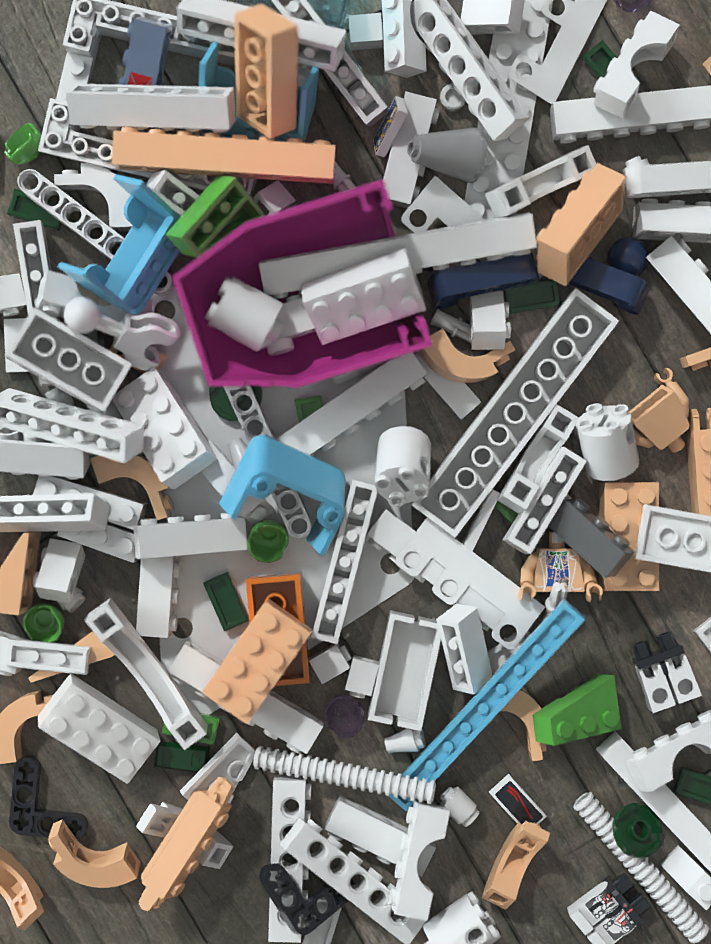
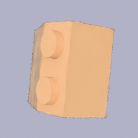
M41 531L23 533L0 567V613L21 615L32 606L34 594L33 579L37 570Z

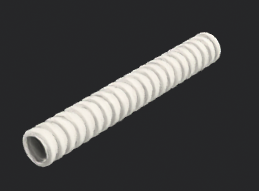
M261 745L256 749L253 766L256 770L262 768L263 771L270 769L271 773L278 771L282 775L285 772L287 776L295 774L296 778L303 776V779L306 780L310 777L312 781L319 779L321 783L328 781L330 785L334 782L336 786L344 784L345 788L352 786V789L356 790L359 787L361 791L369 789L370 793L377 791V794L381 795L384 792L386 796L394 794L395 798H398L399 795L404 800L408 797L411 801L418 799L419 803L427 801L429 805L434 800L435 780L427 782L426 778L419 780V777L415 776L412 779L410 775L402 777L401 773L394 775V772L387 774L385 770L377 772L376 768L372 771L369 770V767L362 769L360 765L353 767L351 763L348 766L344 762L337 764L336 760L328 762L326 758L323 761L320 760V757L312 759L311 755L304 757V754H299L297 756L295 752L288 754L286 750L280 752L279 749L272 751L271 747L264 749Z
M592 792L580 796L573 808L579 811L581 817H585L586 823H591V829H596L595 833L597 836H601V840L607 842L606 846L612 849L614 855H618V860L623 861L624 867L628 868L630 874H634L633 877L639 880V884L645 887V891L650 893L651 898L656 899L657 905L661 906V909L666 912L669 918H672V922L677 925L680 931H683L684 936L688 937L690 943L694 944L703 940L709 931V927L703 924V920L698 918L697 913L692 911L691 906L687 905L685 899H681L682 896L676 892L673 886H670V882L665 880L664 875L659 874L660 871L657 867H654L651 861H648V857L632 858L623 853L617 846L613 836L612 823L614 818L610 817L608 811H604V806L599 805L597 798L593 799L594 795Z

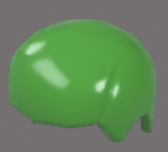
M27 123L20 127L6 141L5 146L8 152L5 150V155L15 164L32 162L40 154L38 148L42 136L32 123Z
M265 519L256 523L251 528L248 536L250 555L257 561L264 563L280 560L289 543L286 527L273 520Z
M34 604L27 610L23 618L24 630L32 641L53 643L58 640L64 629V616L52 604Z

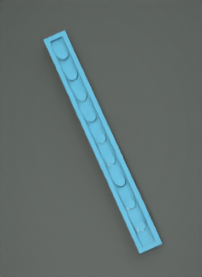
M563 599L405 770L402 777L410 775V778L414 779L416 776L419 777V780L426 778L427 782L436 780L585 620V616ZM394 794L389 796L405 811L414 804V801H411L408 797L404 800L399 795L398 798H395Z

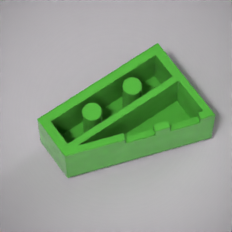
M218 175L165 235L182 254L200 257L246 221L266 215L235 177Z
M595 673L590 676V680L581 686H575L564 697L557 698L534 713L532 716L536 742L555 746L622 729L615 676Z

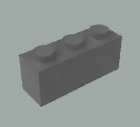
M579 498L565 499L548 527L604 578L616 576L635 552L629 547L630 542L624 536L611 531L609 523L602 517L592 514L589 511V505Z

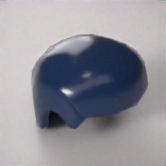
M622 238L614 242L609 249L607 263L613 268L640 276L649 264V260L646 258L649 252L644 243L635 238Z

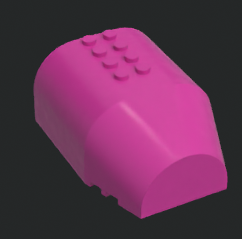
M384 180L371 182L246 221L172 277L208 386L244 387V385L298 388L432 346L425 319L419 312L322 345L317 332H313L292 339L295 346L294 349L276 356H270L266 347L257 352L230 338L224 332L208 326L209 321L204 319L213 302L219 303L221 296L217 293L226 278L232 279L234 276L244 284L264 293L259 267L261 260L394 237L395 234L389 215L392 205ZM299 291L288 292L287 297L276 300L282 302V304L287 303L286 299L299 295Z

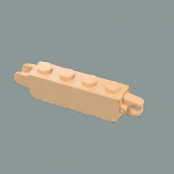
M711 408L706 410L707 430H700L699 413L697 409H691L689 412L690 431H687L686 434L691 512L711 516Z
M224 776L218 777L208 790L193 792L141 874L142 883L146 886L139 900L141 910L150 911L152 908L154 910L158 909L166 899L177 897L183 891L185 879L196 870L200 863L199 857L214 842L213 835L228 820L229 814L227 813L232 807L228 802L235 785Z

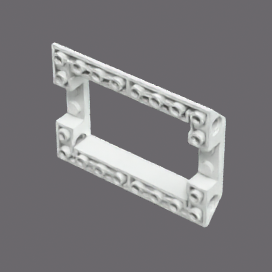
M73 0L63 41V46L67 51L57 97L56 99L50 98L38 151L116 170L112 165L113 140L79 133L80 125H70L66 92L74 84H90L101 35L130 42V39L127 37L130 23L134 22L135 18L145 17L173 25L168 51L203 59L212 41L177 33V16L110 0ZM219 43L218 62L236 66L235 47ZM118 170L148 178L153 174V172ZM170 173L187 187L203 191L217 177ZM236 178L251 197L258 179Z

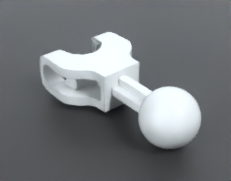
M84 297L76 298L69 302L64 312L66 324L77 333H88L97 329L114 336V348L122 351L125 360L130 362L133 367L148 371L154 366L157 368L160 364L159 352L155 347L151 346L152 344L171 346L180 336L178 325L173 320L160 314L145 313L140 316H134L126 313L122 321L119 322L101 315L97 304Z

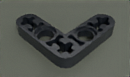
M27 755L22 757L14 767L9 817L11 830L19 835L49 838L51 831L46 830L42 826L43 818L51 817L55 822L63 818L66 825H71L76 820L77 824L82 826L77 833L73 832V827H68L77 840L80 839L88 829L87 818L80 813L37 809L41 763L35 756ZM29 762V766L34 768V770L29 773L27 782L20 783L19 780L23 781L26 778V770L21 767ZM21 788H27L31 791L32 799L30 801L24 802L19 798L18 792ZM31 807L24 814V819L29 821V823L21 827V822L16 820L21 817L23 808Z
M278 863L263 866L259 874V879L290 930L297 935L311 933L349 901L342 894H337L333 897L331 894H335L337 890L328 883L305 901L286 869ZM270 870L277 871L276 881H269L268 878L271 876ZM351 879L350 885H355L354 881ZM278 884H286V885L280 888ZM286 891L291 892L293 895V903L289 907L284 906L282 903V895ZM321 897L325 898L328 902V908L324 913H320L317 909V901ZM310 914L314 916L304 921L305 928L298 927L297 924L300 923L299 916L307 917Z

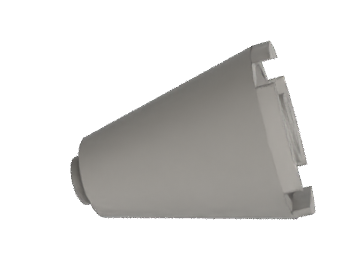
M472 127L415 135L413 140L409 141L407 151L408 155L411 156L412 162L458 180L473 183L479 179L475 177L477 172L483 171L485 167L487 142L481 139L480 133L484 132L479 128Z

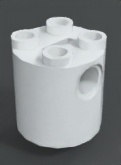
M234 276L232 279L226 278L217 293L221 296L219 303L213 302L204 318L209 321L208 326L224 332L230 338L256 352L274 343L284 326L282 302L256 288L244 284Z
M598 403L587 406L586 412L577 420L576 427L583 459L586 460L585 469L588 475L596 480L614 481L632 474L638 468L640 460L628 406L624 404L602 406Z
M399 426L383 432L378 439L375 488L393 506H402L404 503L425 498L429 494L431 442L424 432L413 427Z
M473 891L462 896L423 925V929L429 939L424 944H493L501 938V935L494 926L496 924L487 910L483 911L480 906L481 902Z

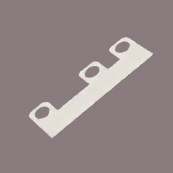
M545 0L542 6V13L561 25V28L543 64L539 65L525 55H518L509 70L510 79L550 104L555 102L607 0H575L574 2L572 0H562L565 10L559 16L553 15L550 12L549 2L551 0ZM525 62L531 66L532 75L529 79L522 80L516 75V67L519 63Z
M436 176L433 177L402 215V222L414 233L426 231L437 217L448 227L485 220ZM416 209L424 211L427 217L426 223L421 227L413 226L409 220L411 212ZM514 252L503 253V257L514 255ZM481 257L477 259H479L480 261H486L487 257Z
M428 517L396 558L397 566L413 577L420 574L431 558L446 568L433 585L432 590L435 595L447 604H455L469 586L505 613L493 629L492 637L508 650H512L517 646L545 608L535 599L530 602L531 597L528 593H523L520 601L517 597L520 587ZM410 551L417 552L421 557L420 565L414 569L406 567L403 561L405 554ZM447 579L454 580L458 586L457 593L452 597L444 596L440 590L442 582ZM507 624L513 625L517 630V636L511 642H506L500 637V629Z

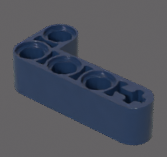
M531 252L525 255H511L502 259L486 260L443 269L433 273L427 283L434 309H444L455 305L459 299L529 285L537 282L540 278L533 253Z
M590 258L585 260L568 283L616 303L618 308L634 315H639L650 291L645 280Z

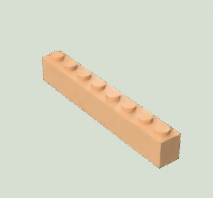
M123 127L122 131H114L112 165L116 170L145 172L166 170L168 173L221 175L235 178L334 184L336 149L335 145H330V142L325 140H315L314 144L303 143V140L297 138H288L286 142L275 141V138L270 139L267 136L259 137V140H248V136L232 135L231 138H221V135L217 133H204V137L193 136V133L188 131H177V135L166 134V131L160 129H150L149 133H141L136 128Z

